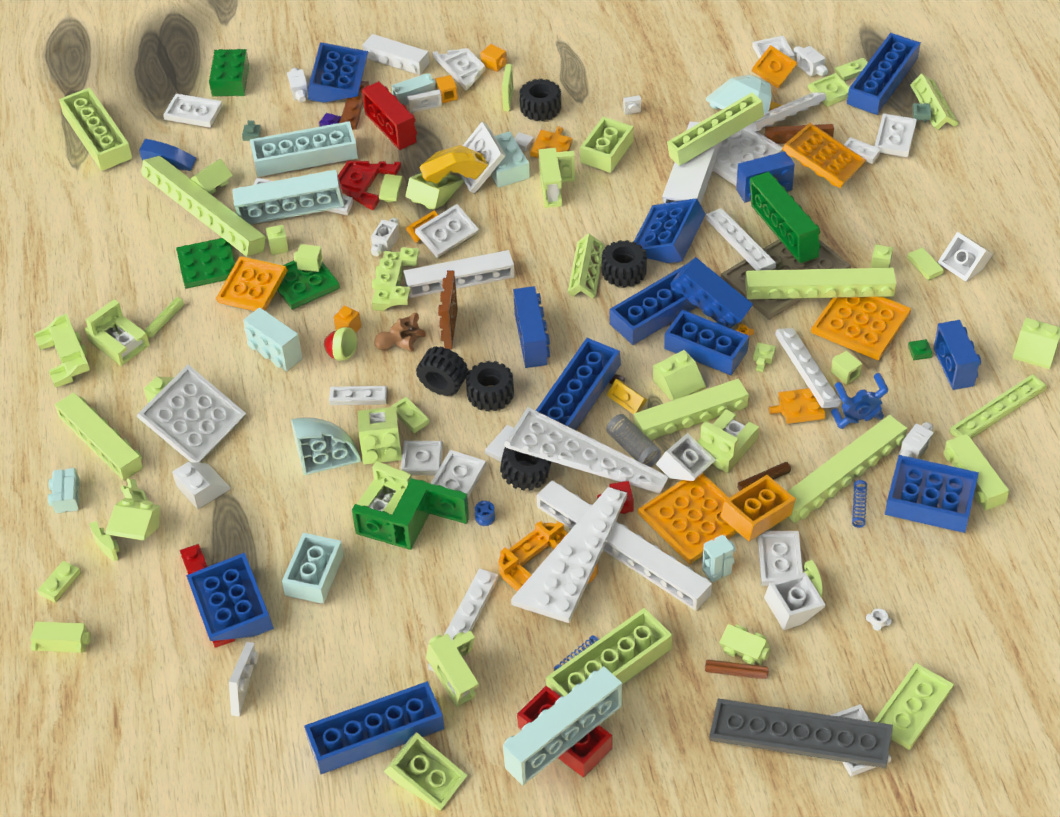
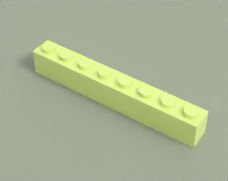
M894 268L746 271L745 287L747 299L887 297L895 295L896 279Z
M888 415L787 492L796 498L792 514L788 518L795 524L799 520L805 519L815 508H820L824 501L828 498H833L840 489L847 487L853 479L862 476L866 469L870 466H875L882 457L888 456L895 447L902 445V441L906 437L907 427L891 415Z

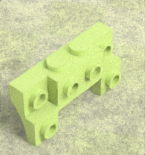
M401 247L400 252L384 251L383 259L380 260L379 266H376V279H373L372 289L375 290L372 300L373 310L384 311L392 306L408 305L411 289L410 287L400 286L403 277V267L417 266V258L420 254L419 248Z
M67 314L56 317L48 327L34 333L39 349L43 350L55 346L62 364L49 370L55 388L73 382L72 376L90 370L85 355H87L84 344H79L82 342L79 332H74Z

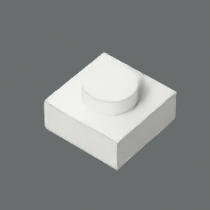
M640 95L623 98V111L625 115L641 112Z

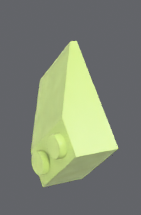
M420 173L409 178L405 197L411 199L414 203H421L426 205L428 209L435 210L449 200L463 184L464 180L448 173L446 177H443L436 184L431 181L427 182L422 177L423 174Z
M418 733L409 738L383 771L401 787L439 810H442L467 777L462 770Z

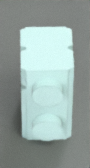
M75 468L54 470L52 472V479H49L50 491L52 490V494H48L49 506H53L56 513L77 511L79 507V476Z
M724 535L714 538V541L710 540L704 543L702 570L712 582L721 579V576L725 577L732 574V564L735 563L733 558V552L736 551L735 545Z

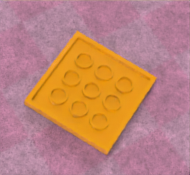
M812 123L807 124L782 148L788 156L796 158L803 166L811 168L818 176L826 178L833 186L839 188L866 162V159Z
M884 297L832 298L812 326L811 333L879 361L911 314V308Z
M703 473L694 481H680L638 508V515L689 564L703 556L704 543L710 540L714 541V538L721 535L729 539L738 533L721 518L724 501L729 497Z

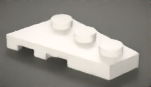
M246 642L229 680L231 716L240 717L254 664L256 665L258 661V652H255V643Z

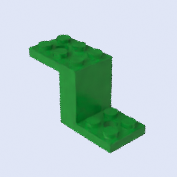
M413 478L410 479L393 514L357 504L352 508L355 533L357 535L408 550L412 549L429 514L467 524L469 520L466 493Z

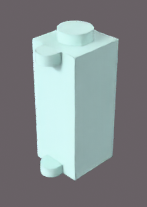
M426 73L391 85L392 95H395L401 104L408 105L407 96L434 91L436 82L432 79L430 73Z

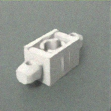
M797 46L794 48L793 53L797 57V66L810 77L817 74L820 76L828 74V69L825 67L826 58L811 46L805 48Z
M292 68L287 73L293 99L294 101L304 102L308 97V88L303 69Z
M393 217L389 221L381 220L371 236L372 255L378 256L384 251H391L399 238V220Z
M925 422L922 425L916 423L902 441V448L899 454L919 459L930 445L934 433L932 432L933 425L929 422Z

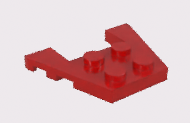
M347 161L338 174L342 193L374 211L380 201L379 195L368 193L367 190L378 173L397 175L401 168V162L394 161V164H386V161H379L378 164H369V161Z

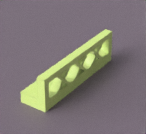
M921 74L910 84L920 104H930V121L934 128L939 130L946 122L955 127L959 124L934 80Z
M591 234L586 235L577 242L567 292L571 296H575L580 291L591 298L596 296L602 264V252L605 244ZM593 244H594L596 247H598V251H597V252H596V250H595ZM591 256H593V258H594V260H595V264H593V262H592V260H591V258H590ZM588 269L591 270L593 277H591ZM586 282H588L591 289L585 286Z

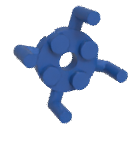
M881 373L874 375V379L879 387V390L875 393L867 392V390L863 389L859 390L851 398L847 395L841 382L835 384V388L843 402L842 409L845 418H842L838 408L831 410L838 428L843 429L850 423H859L858 420L862 419L866 422L872 418L879 420L884 418L880 398L888 393V387Z

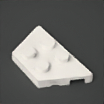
M468 48L448 50L446 54H438V51L433 52V58L452 75L465 91L485 71V65Z

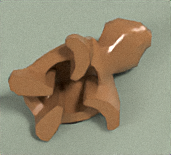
M412 313L411 316L403 319L399 318L392 325L389 332L383 331L378 333L374 340L375 347L386 351L395 344L409 352L414 351L412 344L417 338L426 336L425 331L418 326V313Z

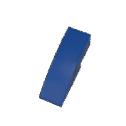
M145 139L139 150L142 160L161 156L178 170L191 171L196 162V157L172 145L155 140Z

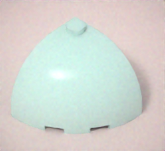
M303 417L291 419L294 440L304 475L361 462L355 443L339 426L318 418Z

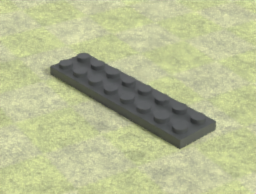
M718 698L709 738L710 741L887 769L893 725Z

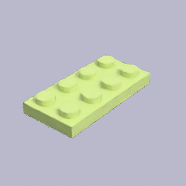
M915 663L873 722L893 725L891 740L910 750L952 691L954 684Z

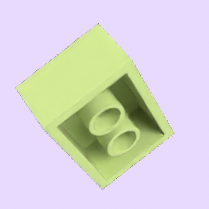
M602 117L580 147V163L611 173L633 143V126Z

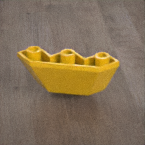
M458 145L436 152L419 168L423 174L422 177L427 182L431 181L438 184L450 171L476 180L488 167V164L483 154Z

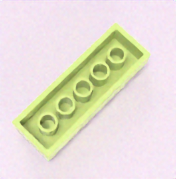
M91 88L59 99L63 115L101 171L132 159L129 143Z
M643 608L546 677V686L561 697H565L577 684H582L593 671H598L603 666L621 681L623 685L672 649V634Z

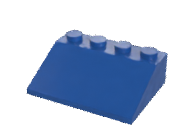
M320 42L309 82L308 100L329 102L358 96L368 51Z
M697 198L652 205L634 242L637 245L640 244L642 249H645L648 259L665 263L681 262L684 260L706 214Z
M899 455L887 499L885 515L965 533L979 472Z
M245 553L186 575L210 641L254 637L274 629Z

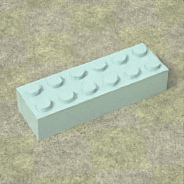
M350 121L250 139L257 177L358 159L356 142Z
M336 170L232 189L237 215L250 225L344 207L342 188Z
M604 666L598 671H593L582 684H577L565 697H560L555 705L550 709L542 711L536 720L532 723H527L518 734L509 737L503 745L505 768L522 785L527 783L622 707V682Z

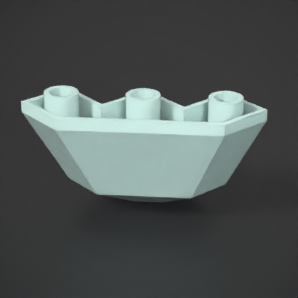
M753 75L732 77L707 96L706 101L710 103V107L719 110V108L724 109L748 94L754 93L762 100L763 111L766 113L769 111L772 98L771 84Z

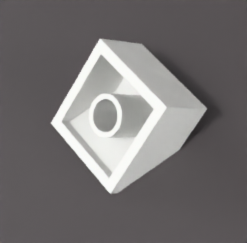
M957 232L937 263L967 282L984 269L993 253L967 236Z
M687 433L664 453L656 465L669 478L694 481L716 459Z
M187 462L172 471L177 488L197 509L230 490V486L207 463Z
M806 572L769 583L764 597L783 630L804 624L826 605Z

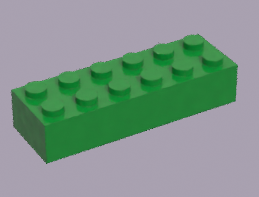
M769 171L751 177V207L795 259L801 264L819 257V249L821 248L819 226L814 224L810 216L803 211L802 207L794 201L793 196L786 192L785 187L781 186L777 178L773 177Z

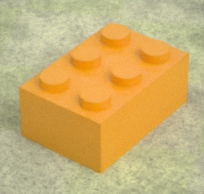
M765 475L726 499L723 504L721 518L750 542L791 516L796 498L771 477Z

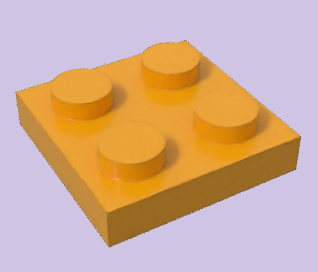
M770 45L751 71L779 89L797 66V62Z

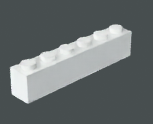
M509 250L404 270L405 285L411 289L409 298L444 291L442 283L443 278H446L447 270L455 271L456 289L515 278L514 264Z

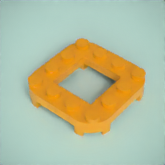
M540 521L535 524V530L510 549L504 547L501 550L499 573L517 592L532 575L522 566L548 546L555 549L568 534L564 530V524L559 521L557 523H543ZM598 562L592 572V575L587 585L591 581H593L596 575L598 574Z

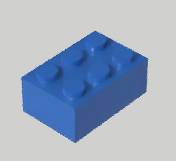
M785 151L738 163L736 190L744 203L751 201L750 178L769 171L773 177L777 178L778 183L785 187L786 192L793 189L795 164Z
M960 320L938 323L933 349L952 390L975 386L981 358L974 350V343L969 339L966 327H963Z

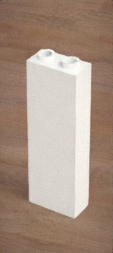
M690 121L687 130L701 122ZM723 141L681 166L676 162L674 163L662 196L663 204L697 198L701 204Z

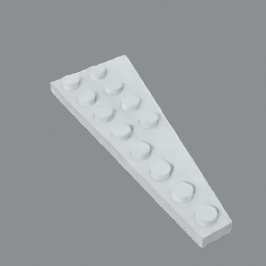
M529 407L523 413L504 445L508 449L619 482L629 481L630 485L659 494L668 479L667 475Z
M608 487L512 597L511 605L569 623L626 501L627 493Z

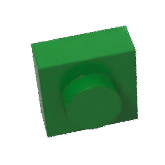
M927 339L908 343V349L913 361L932 358V350Z

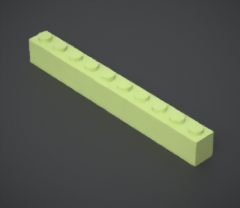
M161 156L143 160L142 175L241 253L248 257L264 252L266 236Z

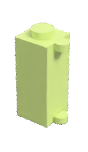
M35 621L31 635V650L84 653L86 645L90 643V632L87 631L85 623Z

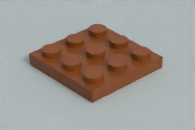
M447 270L446 278H443L442 283L444 291H441L440 294L442 305L438 307V316H442L439 322L440 329H443L441 330V341H444V348L452 349L458 303L455 271Z

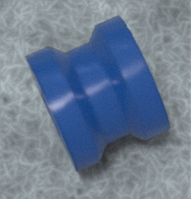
M481 501L475 506V519L481 526H489L495 521L494 505L491 502Z

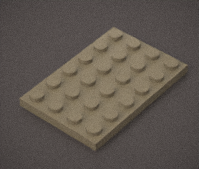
M779 239L763 248L776 262V268L772 270L851 269V265L820 240L819 257L801 264ZM743 260L721 273V278L747 299L745 287L746 271L756 270L746 260ZM804 298L748 300L753 304L754 308L770 320Z

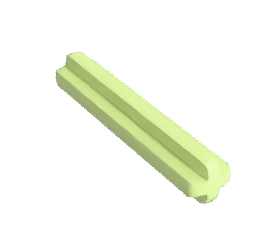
M176 297L144 330L148 337L152 338L184 306L183 299Z

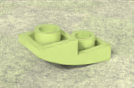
M385 174L379 200H384L385 202L397 201L402 176Z
M97 521L89 523L93 537L101 551L113 561H117L116 552L120 551L117 541H112L111 536L105 534L104 528L99 529Z
M813 560L805 562L803 573L806 572L822 598L823 588L819 571Z

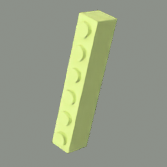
M750 93L668 141L670 158L681 166L764 117L762 100L754 93Z
M738 378L634 413V425L650 440H654L663 435L672 434L675 431L719 417L726 409L731 412L742 410L748 407L749 394Z
M73 392L55 404L59 417L122 480H126L143 469L141 454L137 450H133L126 439H121L115 428L111 429L108 422L104 418H100L93 407L90 408L83 397L79 398Z

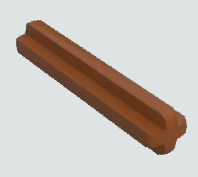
M706 660L705 671L710 673L760 679L768 678L769 669L766 666Z

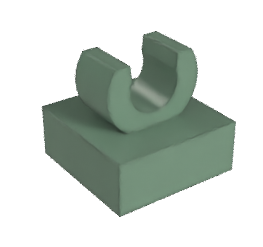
M913 103L914 119L924 120V123L931 119L930 104Z
M248 120V125H244L243 141L260 138L261 125H255L254 120Z

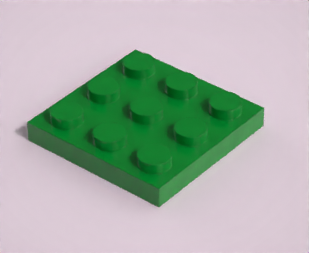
M224 238L176 247L185 289L225 281L235 266L230 243Z
M293 260L282 265L286 266L288 271L277 290L291 310L340 289V285L323 261L319 272L298 270L297 262Z

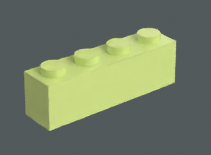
M965 434L946 441L944 456L953 467L979 472L974 492L977 503L981 504L984 510L1006 503L1009 493L1008 488L969 435Z

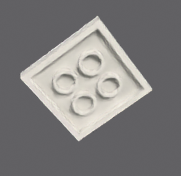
M481 122L463 145L483 154L488 164V167L476 180L469 177L466 178L460 174L472 193L477 192L506 156L489 126L484 122Z

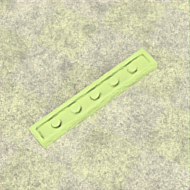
M1032 374L951 427L949 433L955 438L968 434L972 439L1045 391L1047 385Z

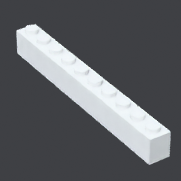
M551 481L537 494V507L570 529L576 525L592 506V504L583 501L577 494L569 492L563 485L557 484L554 481ZM615 522L603 551L695 611L711 596L712 583L706 577H701L690 567L684 566L673 556L667 555L656 545L650 544L642 536L630 531L625 525Z

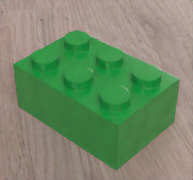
M247 49L214 50L209 78L212 97L245 95L249 70Z

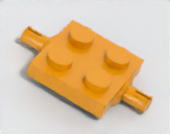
M560 126L557 127L555 133L541 129L530 151V156L539 159V149L556 148V152L569 151L573 138L561 135L564 129L560 128Z
M809 388L778 392L780 405L769 406V414L781 413L785 417L787 424L825 419L824 408L820 406Z

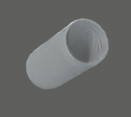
M624 414L616 415L609 421L606 428L607 433L636 461L641 463L648 462L645 465L651 467L659 460L661 450ZM624 419L623 421H621V422L615 427L614 431L612 432L614 426H615L620 420ZM653 451H655L654 454L648 460L644 461L653 453Z

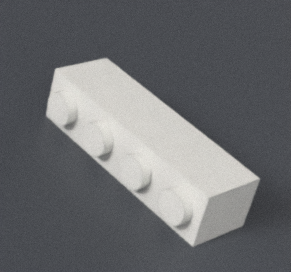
M372 34L362 45L363 50L368 51L367 59L417 75H421L429 65L428 51Z

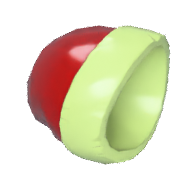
M349 327L335 330L324 339L326 353L337 361L349 359L357 348L356 333Z

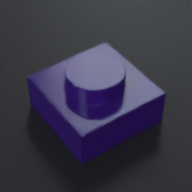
M326 113L319 122V127L338 124L341 116Z

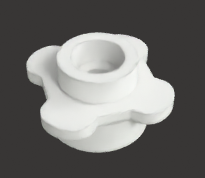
M874 609L871 614L866 616V620L877 631L881 630L883 626L891 624V619L888 618L887 612L883 609Z

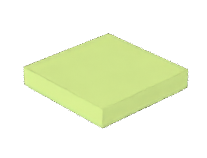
M506 64L502 82L503 111H509L514 90L512 64Z
M836 73L808 84V89L811 92L826 94V100L821 101L826 107L848 98L850 86Z

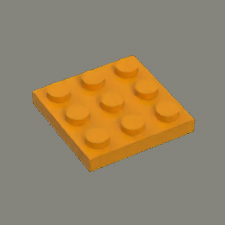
M240 256L218 293L216 300L221 304L256 311L259 307L266 311L288 270L286 266Z

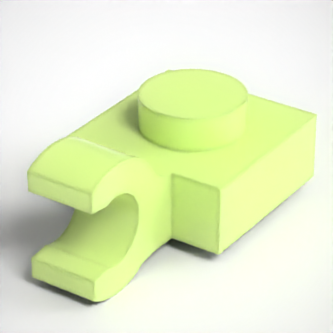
M757 342L753 355V361H757L756 371L763 372L766 363L772 364L776 346Z
M127 478L128 486H121L125 498H132L136 502L148 501L144 491L138 489L136 480Z

